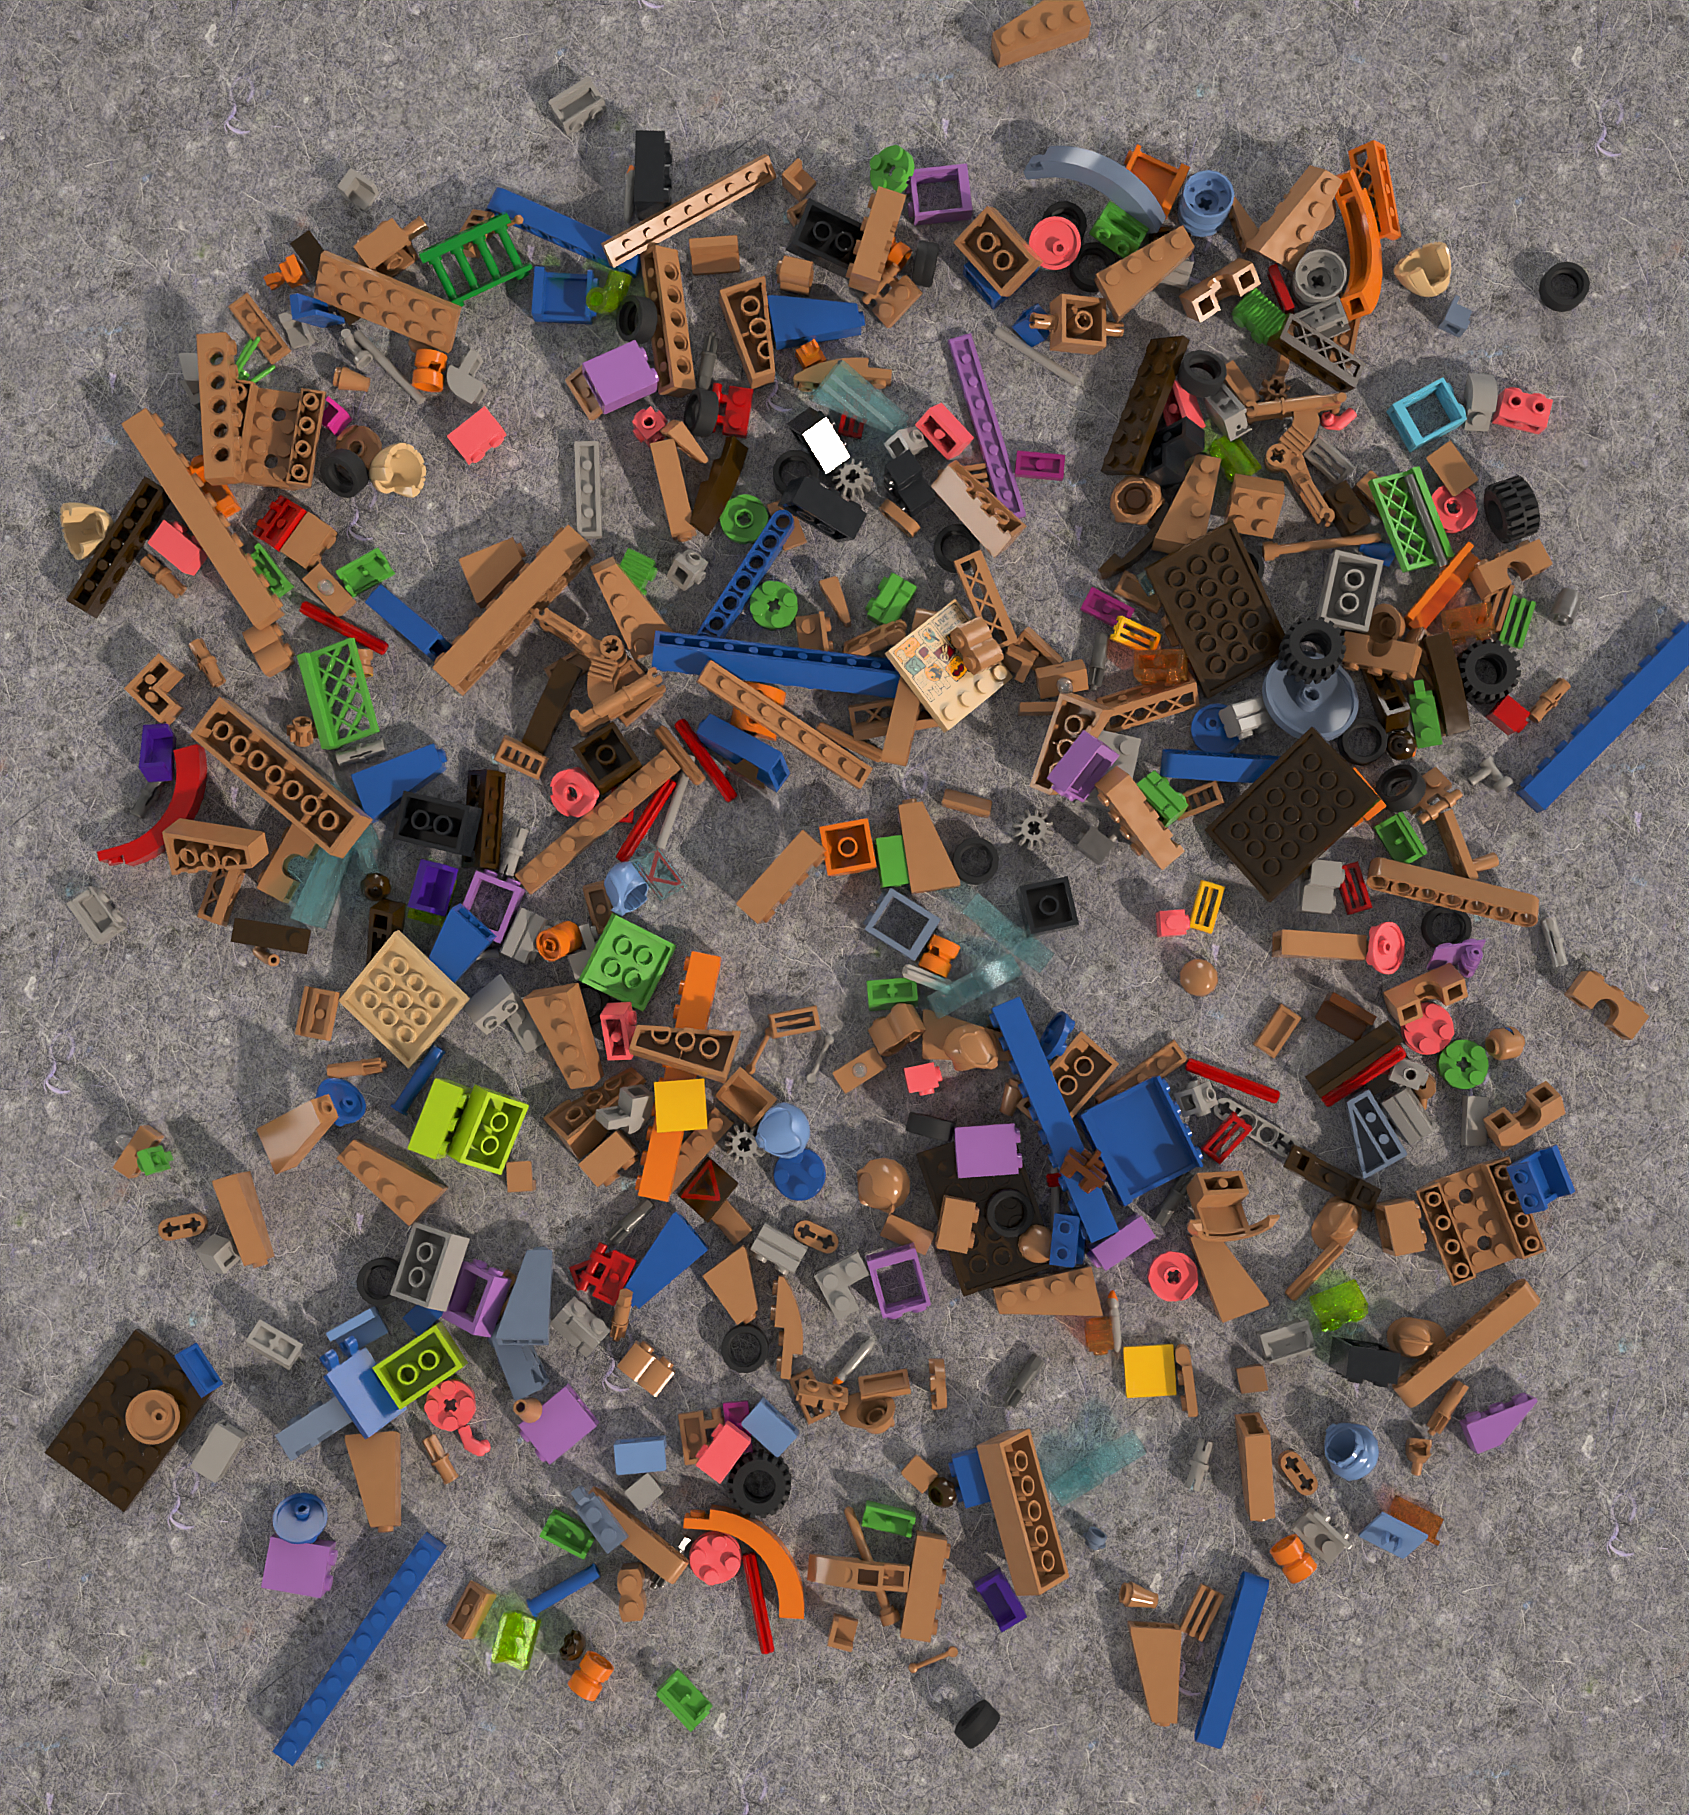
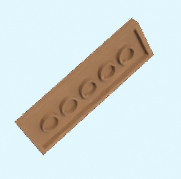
M326 250L321 253L313 298L448 354L452 351L461 306Z

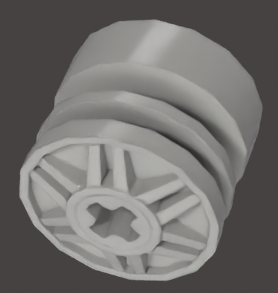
M1316 249L1302 257L1290 283V294L1293 302L1300 309L1306 310L1339 296L1346 282L1347 269L1343 260L1336 253L1323 249ZM1316 283L1320 284V286H1317V288L1313 287V285H1315Z

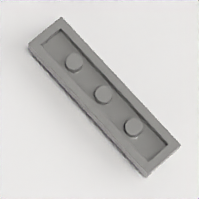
M574 441L577 533L584 539L603 538L599 441Z

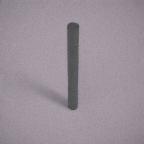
M1413 474L1404 477V481L1438 568L1448 565L1415 478Z

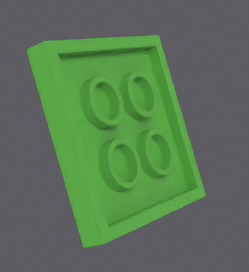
M612 913L578 980L622 1002H631L632 1007L644 1012L676 945Z

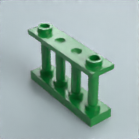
M506 211L418 252L423 264L428 262L429 265L433 266L448 297L447 301L462 307L465 305L463 301L514 277L520 280L530 275L529 270L533 269L531 263L522 264L507 232V224L511 223V220ZM492 231L499 235L514 269L503 274L500 273L485 242V234ZM471 241L477 245L492 277L491 280L480 285L463 252L465 249L463 245ZM449 251L451 255L454 254L470 287L469 290L457 295L441 262V255Z

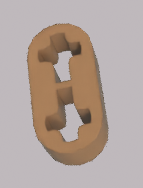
M885 499L879 506L878 510L908 537L913 538L921 529L915 520L891 500Z
M191 1213L167 1218L159 1224L158 1233L166 1241L200 1235L207 1230L208 1220L202 1213ZM194 1217L196 1221L201 1222V1226L197 1227V1231L195 1227H186V1223L193 1222ZM170 1224L171 1226L180 1225V1230L173 1231L171 1235V1232H166V1227H169Z
M806 1219L799 1221L795 1225L794 1236L801 1243L823 1253H832L838 1247V1236L833 1231ZM807 1224L810 1226L809 1231L816 1235L815 1237L806 1235L805 1238H802L798 1228L804 1227ZM819 1235L826 1238L828 1235H831L832 1241L835 1244L824 1248L823 1242L818 1240L817 1237Z
M1283 1451L1278 1458L1281 1470L1299 1493L1303 1495L1313 1494L1317 1490L1318 1481L1312 1471L1295 1451ZM1287 1457L1296 1458L1294 1460V1464L1298 1468L1296 1471L1290 1466L1285 1467ZM1300 1474L1307 1480L1311 1478L1308 1482L1309 1488L1300 1487L1302 1485V1481L1298 1477Z

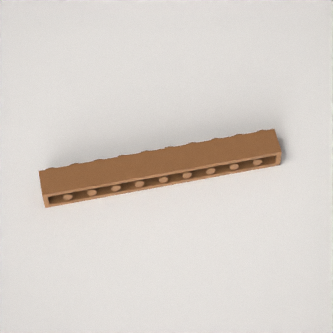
M144 408L121 423L252 624L261 631L285 614L281 609L284 604L276 593L271 594L267 588L270 586L269 581L263 573L258 574L254 567L257 566V563L249 553L245 554L241 547L244 544L236 533L232 534L228 529L231 525L223 513L219 514L215 506L218 504L210 493L205 494L201 488L204 486L203 481L196 472L192 474L188 468L191 463L184 453L179 454L175 447L178 443L170 433L166 434L162 427L165 424L157 413L152 414L147 408Z

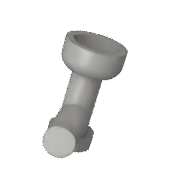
M343 329L339 338L340 343L344 346L346 345L354 355L353 363L358 369L366 367L371 363L373 356L369 351L360 349L349 329Z
M1490 756L1479 764L1481 769L1467 779L1474 786L1478 781L1490 775L1495 781L1493 788L1499 793L1514 781L1511 777H1504L1493 763L1494 758Z

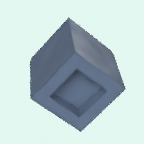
M1455 295L1449 302L1438 328L1460 338L1468 328L1472 311L1457 304L1460 296Z

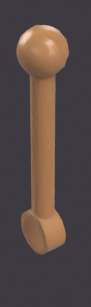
M516 215L507 226L522 224L523 217ZM495 232L488 233L487 239H490Z
M770 1027L765 1029V1036L751 1064H748L745 1068L749 1075L754 1074L756 1070L755 1065L769 1037H771Z
M950 1646L948 1651L917 1664H909L908 1670L911 1673H915L919 1668L948 1656L956 1657L958 1650L955 1646Z

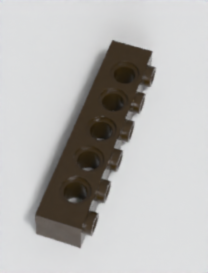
M144 476L66 601L94 618H98L171 502L162 486Z

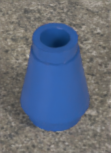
M1379 541L1377 543L1361 544L1359 549L1367 557L1383 560V565L1390 567L1395 557L1392 544Z

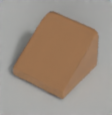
M1259 1363L1235 1368L1241 1394L1268 1391L1263 1365Z
M915 1455L901 1471V1475L922 1494L939 1476L933 1467L919 1455Z

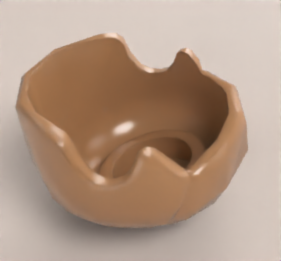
M1193 959L1184 964L1180 971V983L1187 993L1204 997L1215 990L1218 984V972L1210 962L1203 959Z
M1042 1225L1030 1226L1019 1237L1018 1246L1022 1256L1034 1263L1049 1261L1053 1231Z

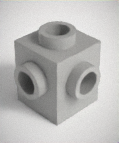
M689 548L682 554L677 553L670 563L672 566L666 577L686 591L693 584L696 583L698 585L706 576L704 570L708 562L700 554Z
M1198 1079L1184 1084L1186 1089L1174 1094L1183 1117L1196 1114L1197 1117L1206 1115L1211 1112V1107L1218 1104L1216 1093L1211 1086L1210 1080L1200 1083Z

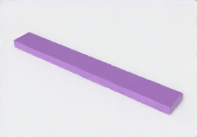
M969 333L948 339V346L981 455L986 464V471L993 494L1019 519L1026 517L972 335Z

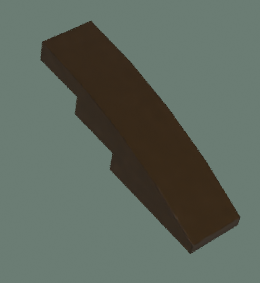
M310 230L292 241L290 245L315 280H317L320 257L324 249ZM337 308L349 326L361 318Z
M733 435L726 437L721 458L713 460L708 480L700 483L689 524L704 536H709L722 515L734 491L749 448Z
M1449 632L1426 637L1422 641L1429 660L1427 668L1434 689L1432 693L1435 696L1436 707L1445 735L1447 737L1468 731L1471 728L1467 702Z
M559 658L535 708L521 743L544 755L563 718L562 714L573 695L572 691L583 671L582 668Z

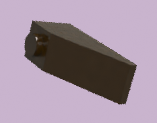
M1360 668L1375 715L1381 726L1385 729V732L1388 733L1408 727L1411 708L1398 683L1391 677L1392 674L1382 673V676L1367 673L1368 669Z
M384 898L370 907L366 966L395 931L399 930L403 933L406 911L405 903Z
M235 918L230 942L307 954L311 930Z

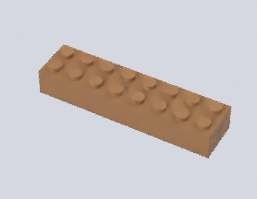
M569 524L565 528L561 527L553 535L554 540L548 546L544 545L536 553L537 558L531 564L527 563L519 571L520 576L514 582H508L502 589V595L497 600H491L485 607L486 611L480 618L478 616L470 622L468 625L469 629L465 634L458 635L452 641V647L435 659V665L432 668L462 696L536 619L534 615L535 608H538L541 614L596 556L591 545Z
M219 696L190 734L194 740L332 856L344 858L373 820L230 700Z

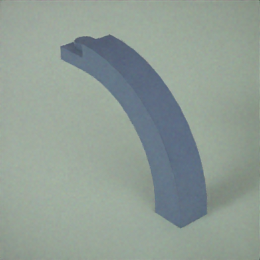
M1049 146L1044 155L1032 156L1023 171L1026 180L1053 177L1066 178L1093 187L1106 195L1122 210L1148 227L1149 230L1146 234L1158 233L1166 218L1156 197L1137 176L1116 161L1094 151L1073 146Z

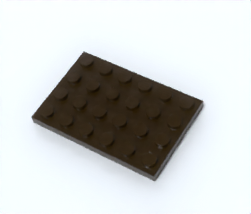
M1233 521L1226 522L1144 568L1205 698H1211L1279 659V646L1285 633Z
M1311 727L1222 812L1205 831L1267 902H1272L1376 805L1381 798L1316 728Z
M954 1141L916 1153L938 1223L943 1195L973 1200L979 1208L977 1223H972L971 1231L975 1233L973 1248H968L967 1254L948 1250L963 1297L1056 1266L1049 1265V1261L1034 1263L1027 1260L1019 1250L1020 1235L1017 1237L1001 1236L991 1229L986 1220L985 1209L992 1195L1002 1189H1014L1023 1193L1033 1206L1034 1217L1031 1226H1045L1023 1160L1022 1168H1018L1019 1174L958 1178ZM1016 1143L1017 1153H1020L1018 1145ZM1006 1198L997 1204L995 1218L1001 1226L1012 1228L1019 1225L1023 1220L1024 1208L1016 1199Z
M139 1328L135 1329L44 1452L123 1512L129 1509L215 1392L214 1390L201 1398L174 1357L175 1355ZM148 1390H160L171 1394L180 1411V1421L177 1430L169 1439L159 1444H145L136 1440L126 1425V1411L130 1402L138 1394Z

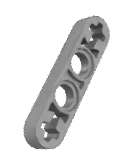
M1218 1098V1104L1212 1107L1213 1115L1223 1122L1229 1114L1223 1113L1220 1115L1218 1105H1224L1225 1102L1228 1103L1227 1108L1232 1112H1235L1236 1108L1239 1109L1236 1113L1238 1117L1243 1114L1249 1115L1253 1130L1247 1136L1281 1157L1287 1158L1289 1151L1284 1153L1285 1148L1279 1144H1276L1275 1148L1272 1147L1277 1141L1279 1134L1282 1135L1279 1138L1280 1141L1284 1143L1291 1141V1147L1293 1144L1300 1147L1298 1140L1231 1099ZM1233 1121L1230 1126L1233 1127L1236 1122ZM1268 1127L1272 1130L1273 1137L1265 1142L1260 1138V1131L1262 1128Z

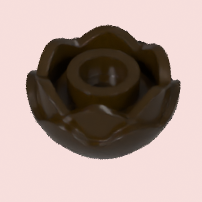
M1398 730L1389 735L1386 751L1391 758L1397 761L1407 760L1415 752L1417 742L1409 731Z
M370 873L360 882L362 895L374 902L387 898L392 889L388 877L381 873Z
M945 1477L936 1478L928 1487V1496L934 1505L940 1508H948L954 1504L953 1502L957 1497L954 1484Z
M572 1629L571 1633L564 1637V1645L559 1649L562 1660L574 1661L582 1655L586 1646V1640L581 1631Z

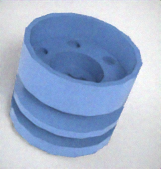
M1205 170L1191 176L1185 184L1178 203L1177 218L1179 224L1183 225L1187 232H1191V235L1199 237L1211 236L1224 225L1234 199L1233 186L1228 178L1217 171Z

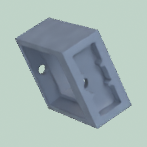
M890 888L888 892L883 890L876 901L879 904L878 909L875 913L870 911L863 922L866 925L864 931L915 962L941 919L894 889ZM892 897L929 920L910 950L873 928Z

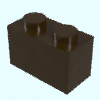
M1346 480L1322 495L1328 507L1334 511L1335 517L1332 522L1342 537L1353 536L1372 521Z

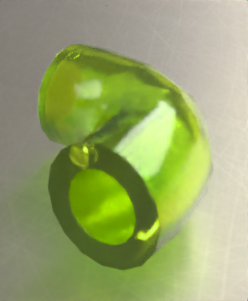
M609 270L604 287H595L587 293V307L595 313L604 315L617 310L620 302L627 296L632 276L624 272Z

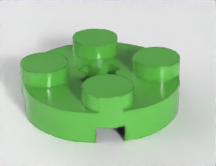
M898 145L886 147L878 155H874L870 160V181L873 189L877 191L878 186L898 193L903 192L908 186L906 182L909 176L912 177L914 173L912 155ZM895 167V169L892 170V175L890 176L889 172L891 168Z
M741 494L731 500L729 499L720 516L722 531L728 539L735 543L754 544L768 523L766 508L758 498L748 494ZM748 514V519L751 520L750 523L741 525L737 518Z
M766 581L758 586L750 598V612L754 621L761 628L769 631H775L776 629L786 628L791 625L798 613L797 596L788 585L778 581ZM774 600L779 601L780 609H774L773 612L769 611L770 606L768 603Z
M1455 1040L1439 1052L1436 1067L1440 1077L1450 1087L1470 1089L1484 1081L1488 1072V1058L1484 1048L1475 1042ZM1462 1057L1468 1062V1067L1463 1072L1461 1067L1456 1065L1457 1062L1461 1061Z

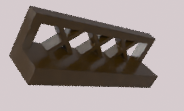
M1292 313L1286 315L1280 331L1271 335L1266 344L1339 393H1346L1356 389L1366 365L1365 362ZM1290 324L1297 327L1299 337L1295 338L1287 332ZM1308 337L1316 340L1317 350L1309 347ZM1330 349L1335 352L1337 362L1333 363L1328 359L1326 350ZM1346 362L1356 366L1353 376L1347 372Z
M490 769L468 770L466 805L475 807V803L478 802V808L482 809V814L473 848L475 852L474 862H470L471 857L462 855V868L499 870L506 772ZM477 776H480V785L477 788L476 780Z
M1387 1020L1310 1072L1305 1078L1313 1087L1318 1097L1321 1098L1402 1043L1403 1039Z

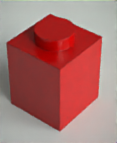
M1506 695L1496 703L1486 715V718L1508 736L1514 732L1520 733L1528 724L1526 719L1531 713L1512 697Z

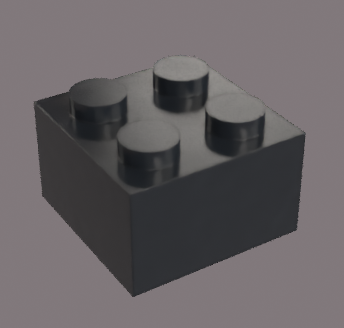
M1068 876L1019 886L1016 890L1027 938L1072 929L1079 925Z

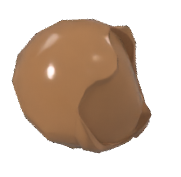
M1133 475L1125 477L1116 484L1111 494L1109 508L1115 516L1117 523L1126 522L1144 526L1149 522L1156 510L1165 503V499L1162 497L1161 488L1156 482L1146 476Z
M965 1024L956 1027L947 1035L943 1048L945 1054L952 1060L956 1071L973 1068L992 1070L998 1066L997 1037L992 1030L974 1024Z
M887 1158L868 1161L862 1169L857 1171L860 1203L888 1214L893 1213L896 1208L904 1204L910 1193V1179L905 1168L898 1162Z

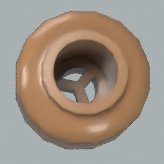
M1511 1026L1491 1030L1485 1040L1488 1054L1496 1060L1516 1058L1521 1055L1525 1046L1524 1036L1515 1027Z

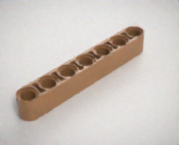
M917 608L911 632L938 611ZM901 675L881 761L906 767L921 702Z
M1374 858L1369 863L1367 885L1371 889L1522 927H1532L1538 922L1539 899L1532 894L1386 858Z
M1526 1279L1515 1281L1398 1377L1397 1385L1392 1384V1388L1407 1407L1417 1406L1535 1309L1541 1302L1540 1297Z

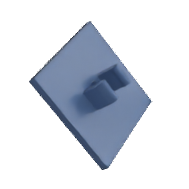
M1381 1512L1358 1535L1360 1538L1402 1559L1407 1557L1428 1538L1427 1534L1384 1512Z

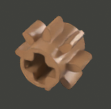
M1272 374L1270 381L1267 379L1262 381L1261 385L1264 388L1258 394L1263 395L1264 402L1279 400L1282 397L1284 399L1288 398L1284 392L1289 391L1291 386L1285 384V377L1276 378L1275 374Z
M305 716L293 719L292 725H287V736H290V742L299 747L313 744V738H318L315 722Z

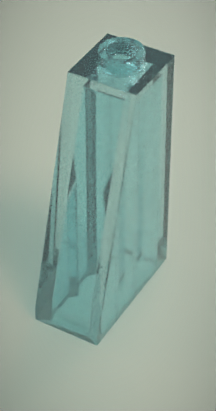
M844 360L837 361L809 398L813 403L890 436L908 426L906 421L909 419V416Z
M352 846L344 858L332 856L321 848L291 914V919L314 927L327 928L356 846Z

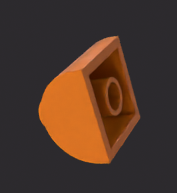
M743 681L782 708L784 707L786 692L760 683ZM733 707L730 719L731 725L751 736L776 741L777 735Z
M868 818L819 827L822 846L827 850L824 856L826 857L825 864L828 876L854 874L877 867Z

